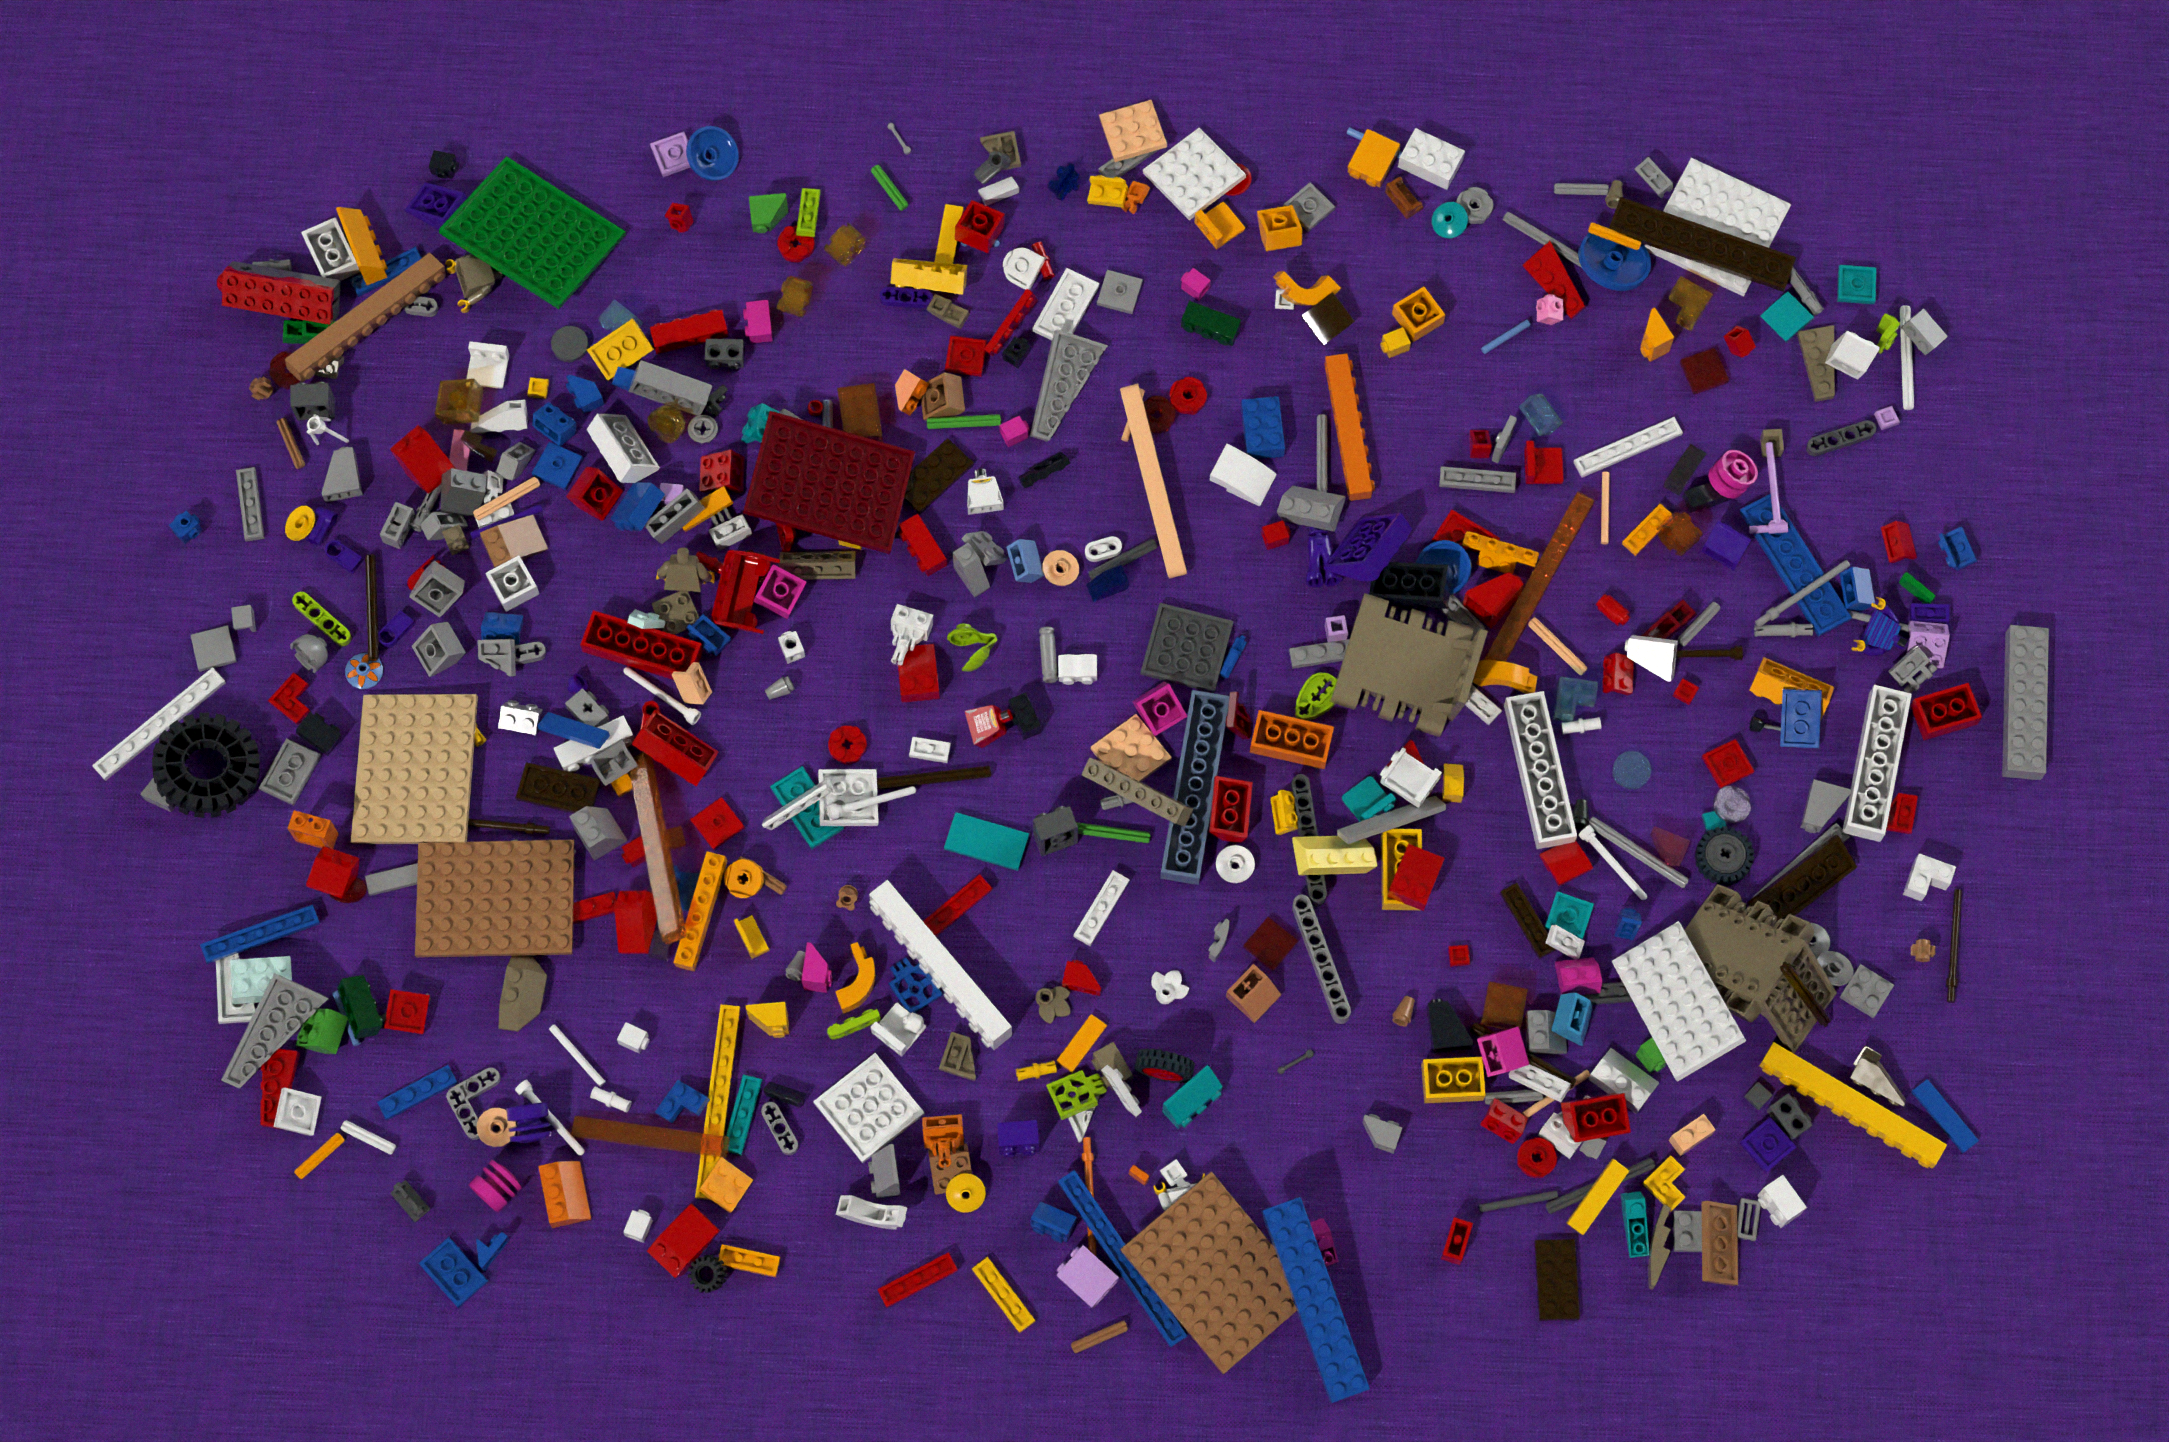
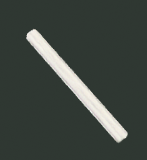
M1903 305L1900 308L1903 408L1905 410H1912L1914 408L1912 340L1901 328L1911 319L1910 306Z

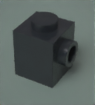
M434 150L429 163L431 174L442 179H453L454 172L457 173L459 168V162H457L455 154Z

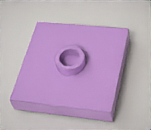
M685 132L650 143L663 177L691 168L686 156L688 139Z

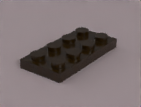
M947 438L910 472L904 500L921 514L974 466V462Z
M526 762L516 794V800L576 813L586 806L594 807L601 780Z
M1575 1239L1535 1240L1539 1321L1579 1320Z

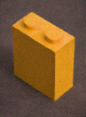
M1367 129L1348 165L1349 175L1355 179L1361 178L1372 187H1381L1400 151V144Z

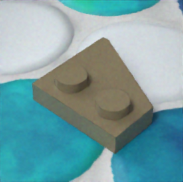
M1014 131L980 137V143L989 154L998 151L1009 155L1011 163L1007 169L1021 167ZM1001 157L998 159V164L1001 162Z
M951 1032L939 1070L972 1081L976 1080L970 1037Z

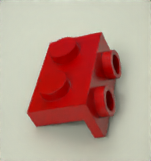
M1620 653L1605 656L1603 661V693L1607 694L1614 691L1624 695L1633 694L1634 661Z
M1494 1098L1480 1125L1514 1144L1523 1134L1528 1117Z

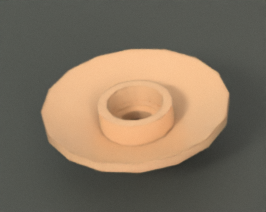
M1056 550L1050 552L1045 557L1042 563V571L1050 583L1057 586H1066L1077 579L1079 564L1071 553ZM1060 568L1062 573L1057 572L1056 569Z
M491 1108L483 1112L476 1125L480 1140L492 1147L506 1145L510 1142V1136H514L516 1132H509V1128L516 1126V1122L508 1121L506 1110L501 1108ZM495 1125L499 1126L500 1130L494 1132L492 1127Z

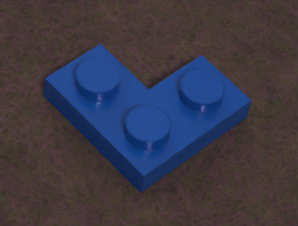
M677 1080L655 1113L673 1123L683 1108L699 1116L710 1100L705 1095Z

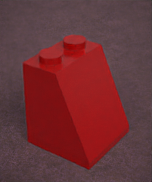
M419 425L390 448L407 476L428 494L442 483V474L451 468L456 469L429 433Z
M1510 572L1469 589L1465 593L1462 604L1475 617L1492 629L1520 597L1524 583H1522L1519 576L1512 575Z

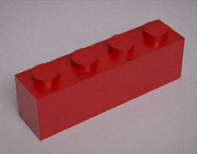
M716 309L701 315L693 314L685 319L677 318L668 323H657L650 327L656 354L705 343L706 339L729 337L723 311Z

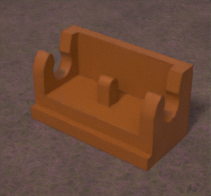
M1398 177L1386 184L1385 193L1404 217L1408 219L1421 211L1423 206L1421 201L1418 202L1402 181L1403 179Z

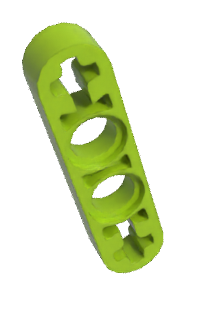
M297 592L294 594L292 602L295 608L339 646H347L351 642L352 637L348 629L307 593ZM299 598L305 600L306 604L308 605L307 609L305 605L298 602ZM313 609L320 610V614L317 617H311L310 612ZM326 621L334 622V626L331 629L323 627ZM336 630H338V632H339L341 635H344V634H345L346 639H345V640H343L342 638L340 639L339 636H338V634L335 633Z

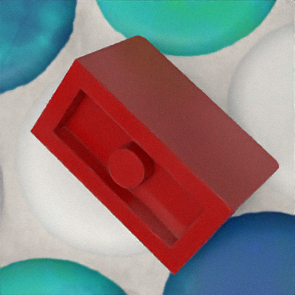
M1894 521L1881 527L1890 563H1895L1905 558L1912 560L1917 558L1909 524Z

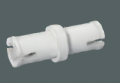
M1600 717L1585 720L1578 718V721L1561 722L1563 735L1580 732L1581 734L1584 731L1601 729Z
M596 1086L593 1088L590 1096L592 1099L605 1103L609 1108L612 1106L626 1113L629 1111L632 1103L630 1100L628 1101L617 1096L615 1092L610 1093Z

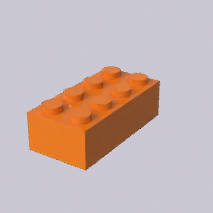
M1259 710L1250 753L1325 769L1334 727Z

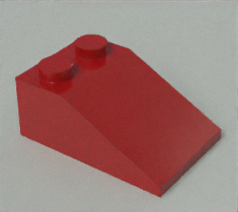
M934 644L917 645L913 651L909 647L903 664L898 665L902 703L940 699Z
M1408 844L1387 897L1424 911L1445 858Z
M647 890L619 891L614 909L618 953L648 954L662 902L661 897Z
M690 1204L658 1236L647 1252L674 1278L685 1275L689 1267L692 1266L690 1264L702 1254L720 1230L693 1204Z

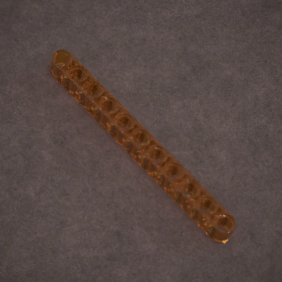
M1579 491L1576 493L1485 660L1507 661L1595 499Z
M642 752L633 756L638 766L629 772L660 935L666 945H670L686 937V928L654 762L651 756Z

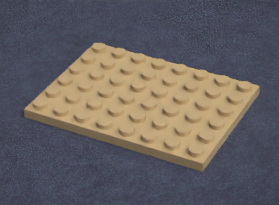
M476 694L363 695L351 834L352 844L467 842L478 696Z

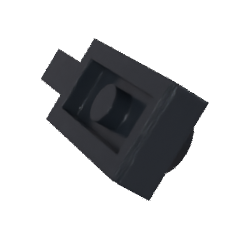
M1059 452L1030 467V471L1018 477L1021 485L1027 488L1033 486L1037 480L1045 479L1049 474L1063 470L1071 463L1066 455Z

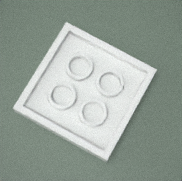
M876 769L818 770V784L828 779L834 789L833 792L819 800L820 826H878V804L842 813V816L835 820H830L827 814V805L839 804L842 806L877 796Z

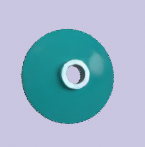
M1455 202L1441 204L1436 208L1432 216L1433 229L1443 238L1451 239L1458 237L1465 231L1468 225L1466 210ZM1447 216L1452 217L1449 222H1446Z

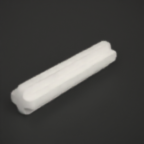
M347 1120L343 1122L341 1126L342 1131L388 1154H393L395 1151V1144Z

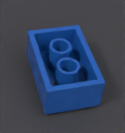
M1279 396L1242 399L1241 417L1246 454L1255 459L1284 457L1285 445Z

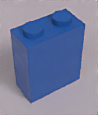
M633 483L610 519L615 523V527L621 531H641L665 494L652 483Z

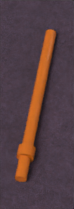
M1084 1137L1082 1162H1084L1085 1186L1094 1198L1092 1173L1094 1153H1091V1138ZM1087 1226L1088 1250L1097 1256L1096 1238Z

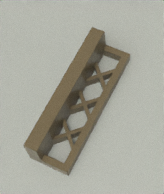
M856 551L780 552L779 567L800 579L856 578Z

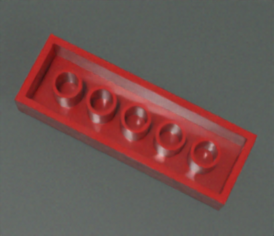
M594 610L580 644L584 653L674 680L672 677L674 671L686 672L693 662L699 663L703 653L702 643L653 628L642 629L627 623V620Z

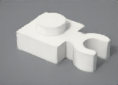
M489 470L484 472V475H486L487 494L484 496V503L499 497L498 495L502 493L503 488L502 475Z
M1177 1159L1160 1170L1170 1187L1175 1184L1177 1187L1190 1185L1189 1182L1184 1181L1183 1178L1188 1175Z

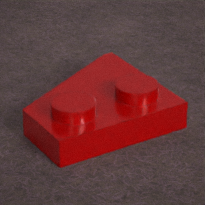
M1903 793L1896 795L1890 806L1886 830L1912 834L1918 796Z

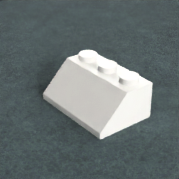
M1612 1048L1609 1049L1588 1078V1080L1608 1094L1625 1093L1627 1108L1635 1114L1638 1113L1659 1084L1658 1081Z

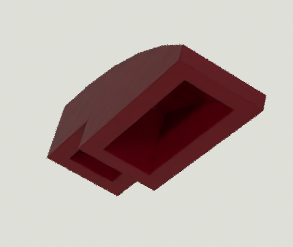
M1682 599L1641 636L1670 639L1697 614Z

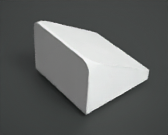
M1276 289L1275 309L1294 310V304L1281 296L1285 289Z

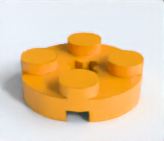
M737 860L730 864L725 871V885L735 897L748 898L754 896L763 886V869L752 860ZM744 873L748 877V881L745 884L740 879V876H743Z

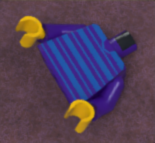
M1876 597L1879 601L1878 604H1871L1876 609L1873 611L1860 640H1854V642H1857V648H1851L1853 651H1860L1868 656L1883 655L1885 652L1890 651L1892 645L1903 650L1907 639L1898 635L1901 626L1892 609L1886 605L1884 599Z

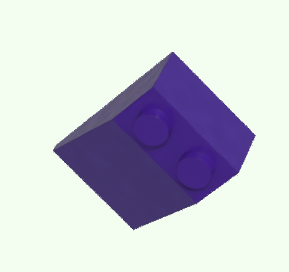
M425 182L405 211L439 230L464 203L467 197L462 192Z

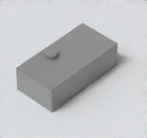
M641 360L635 370L628 392L698 416L701 415L707 404L712 385Z

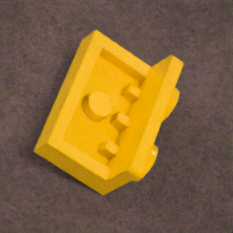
M1279 790L1278 795L1270 797L1275 833L1282 835L1298 829V818L1293 792Z

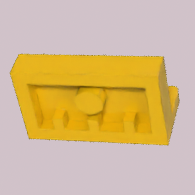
M1102 175L1090 176L1091 186L1087 199L1088 204L1124 208L1128 192V186L1124 179L1120 177L1107 178Z

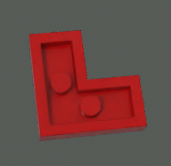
M293 672L271 696L268 702L298 726L308 713L311 712L309 708L297 700L309 685Z

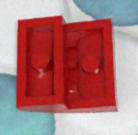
M1576 840L1572 843L1555 846L1539 854L1548 872H1551L1558 886L1593 870L1591 862Z

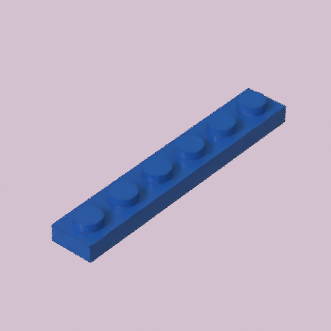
M313 905L202 943L200 947L206 963L209 964L311 928L320 923Z

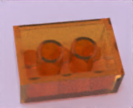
M875 383L837 388L843 431L883 442Z

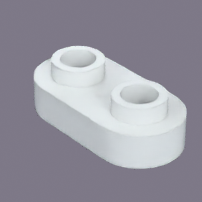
M1108 537L1090 542L1085 547V556L1091 562L1115 557L1121 553L1122 543L1117 537ZM1110 546H1115L1116 549H1115V550H1110L1109 547H1110ZM1096 551L1098 554L1092 555L1091 552Z

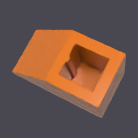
M905 369L896 382L895 389L899 410L911 416L912 412L917 408L921 397L926 393L929 383Z

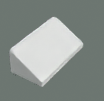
M1009 177L981 188L978 192L985 206L1018 194L1019 187L1015 180Z
M743 514L709 529V533L718 550H722L752 535L751 528Z

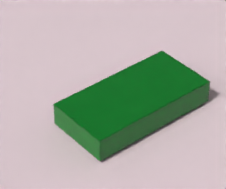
M1908 572L1901 577L1899 584L1923 604H1931L1936 597L1935 594Z

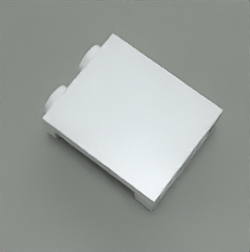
M1402 748L1400 752L1396 751L1392 756L1391 761L1393 762L1389 767L1386 765L1380 773L1382 776L1380 783L1419 808L1439 781L1442 772L1436 768L1434 771L1407 754L1405 748Z

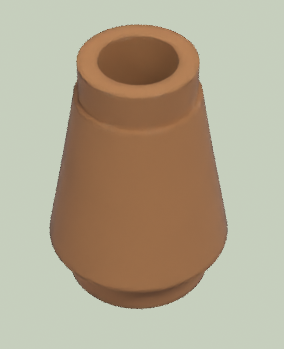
M1404 996L1392 1014V1020L1395 1024L1405 1027L1411 1022L1415 1002L1412 997Z

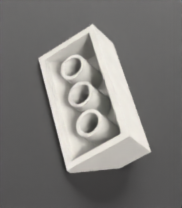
M596 414L587 431L620 482L636 483L659 470L660 467L626 415Z

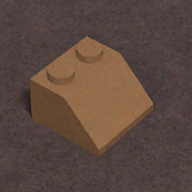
M944 372L927 381L929 386L926 393L921 397L923 420L933 417H954L965 411L960 376Z

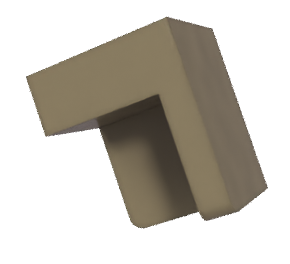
M1782 429L1763 430L1760 436L1762 457H1767L1765 444L1768 442L1773 443L1774 457H1781L1784 451Z

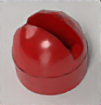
M812 400L808 403L807 410L811 416L817 417L822 413L823 405L820 401Z

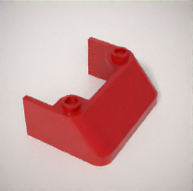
M729 550L724 559L711 621L716 625L763 634L764 630L756 628L758 620L756 615L751 613L759 576H765L770 571V562L780 563V559L753 552Z

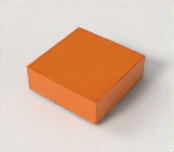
M1133 1165L1129 1170V1175L1144 1186L1148 1183L1149 1175L1140 1168Z

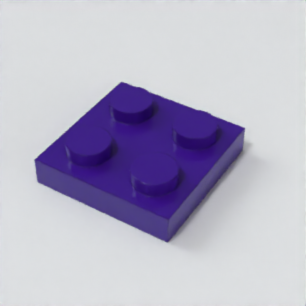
M1771 1117L1740 1142L1741 1146L1765 1173L1796 1149L1794 1143Z

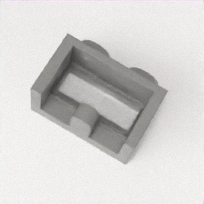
M623 740L618 741L589 759L596 774L605 786L638 766Z

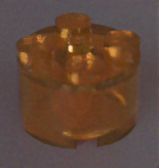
M1674 512L1657 527V530H1660L1658 537L1670 551L1672 549L1677 551L1675 554L1678 556H1683L1702 536L1701 530L1694 526L1691 522V517L1686 512L1682 514Z

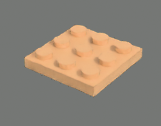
M1152 100L1099 115L1114 162L1167 147V142Z
M1137 714L1091 746L1092 752L1101 762L1140 782L1171 760L1169 753Z

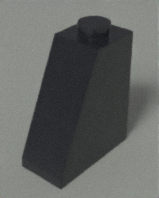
M1442 999L1431 1000L1427 1004L1426 1009L1432 1053L1472 1049L1473 1040L1449 1002L1442 1001Z

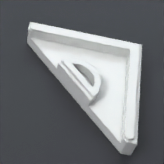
M1088 1099L1083 1100L1080 1103L1084 1104L1088 1101ZM1072 1105V1106H1069V1107L1065 1108V1110H1069V1109H1072V1108H1074V1107H1073V1105ZM1095 1107L1068 1118L1079 1143L1083 1140Z

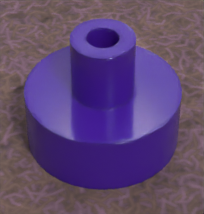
M575 673L568 679L569 686L567 689L571 693H578L582 688L586 690L588 687L585 678L578 673Z

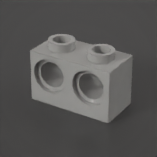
M395 502L380 533L383 543L401 549L411 528L410 525L416 516L413 508Z

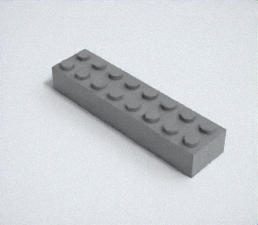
M2010 625L2005 632L2002 777L2041 780L2046 774L2049 628Z

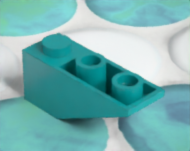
M1640 1191L1622 1193V1214L1629 1257L1649 1256L1645 1197Z

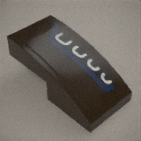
M464 430L461 436L462 442L476 455L492 463L498 450L481 444L482 436Z

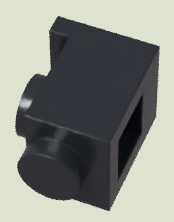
M1014 336L1010 344L1002 352L1003 360L1019 369L1030 353L1028 340L1023 337L1018 339Z

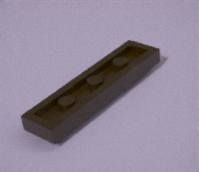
M1518 883L1500 891L1501 897L1537 957L1541 959L1556 951L1555 948L1546 944L1548 933Z

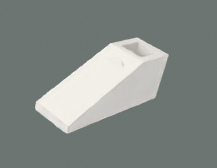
M526 400L506 401L472 420L471 432L485 433L489 431L502 432L505 430L519 431L527 429L528 413Z

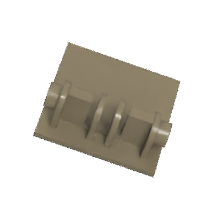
M678 591L651 603L655 614L659 615L660 619L666 621L664 628H662L666 633L673 635L687 630L689 624L692 626L699 619L688 591Z

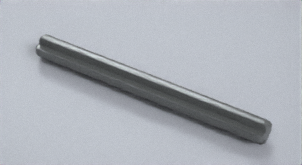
M1652 1158L1626 1168L1629 1172L1622 1182L1654 1169L1655 1163ZM1594 1183L1548 1202L1545 1205L1548 1213H1554L1583 1200Z

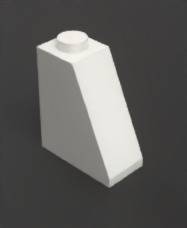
M1632 635L1629 640H1626L1625 651H1628L1627 657L1666 681H1671L1674 678L1677 640Z

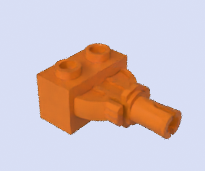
M962 1114L922 1118L925 1149L929 1148L932 1150L934 1156H937L938 1150L939 1166L944 1168V1162H946V1167H949L951 1165L950 1150L952 1149V1153L955 1154L956 1149L964 1145Z

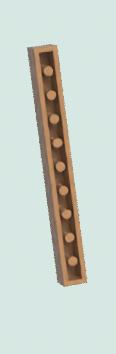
M428 253L285 359L287 369L301 383L312 378L317 371L325 368L335 358L340 357L348 348L355 346L363 337L370 335L375 328L385 324L390 317L397 315L406 305L412 304L417 296L425 294L436 283H440L446 277L444 265L431 253Z

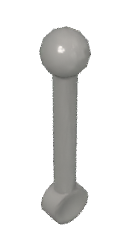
M889 123L887 127L889 130H892V132L904 148V153L906 155L910 154V147L905 145V143L895 130V125L893 123Z

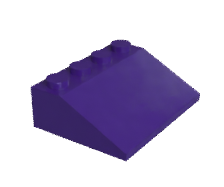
M1402 513L1360 517L1323 568L1358 581H1374L1380 576L1384 567L1389 564L1393 555L1398 552L1401 544L1407 540L1412 528Z

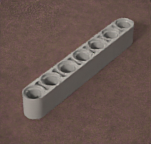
M1298 895L1295 897L1292 906L1295 919L1331 1016L1336 1023L1344 1024L1349 1020L1351 1013L1348 1000L1311 901L1306 895ZM1303 902L1307 907L1299 909L1296 904ZM1310 920L1313 925L1307 927L1303 924V921ZM1317 938L1320 943L1314 945L1310 942V939ZM1320 955L1324 956L1326 958V961L1324 963H1320L1317 961L1316 957ZM1326 973L1331 974L1333 979L1327 981L1323 978V975ZM1333 991L1338 992L1340 997L1334 999L1330 996V993ZM1342 1009L1347 1015L1340 1017L1336 1011Z

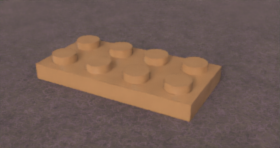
M1703 1201L1701 1202L1702 1281L1730 1286L1738 1285L1737 1206Z

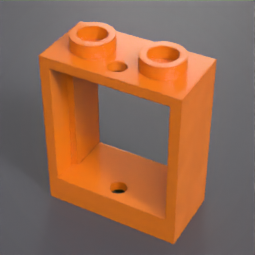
M295 810L288 825V830L296 842L321 849L323 846L333 849L339 834L331 820Z

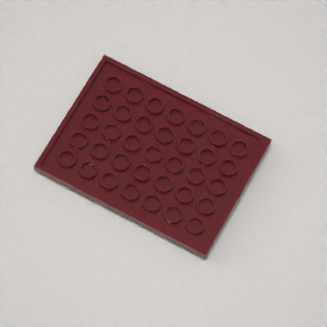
M770 411L743 514L890 554L915 451Z

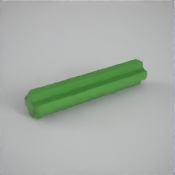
M880 165L872 167V174L899 210L903 211L906 209L908 202Z

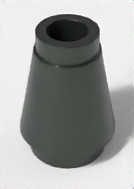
M1584 799L1576 800L1572 813L1576 829H1584L1589 823L1588 802Z

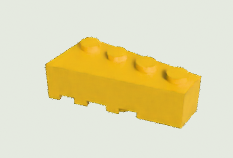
M894 258L892 261L891 284H895L896 287L910 286L915 289H929L963 295L966 288L968 265Z

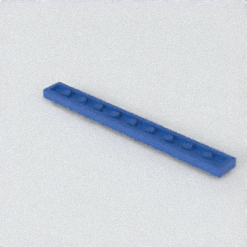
M1073 1170L1058 1180V1184L1169 1347L1171 1348L1185 1339L1187 1334L1172 1312L1120 1251L1125 1243L1076 1171Z

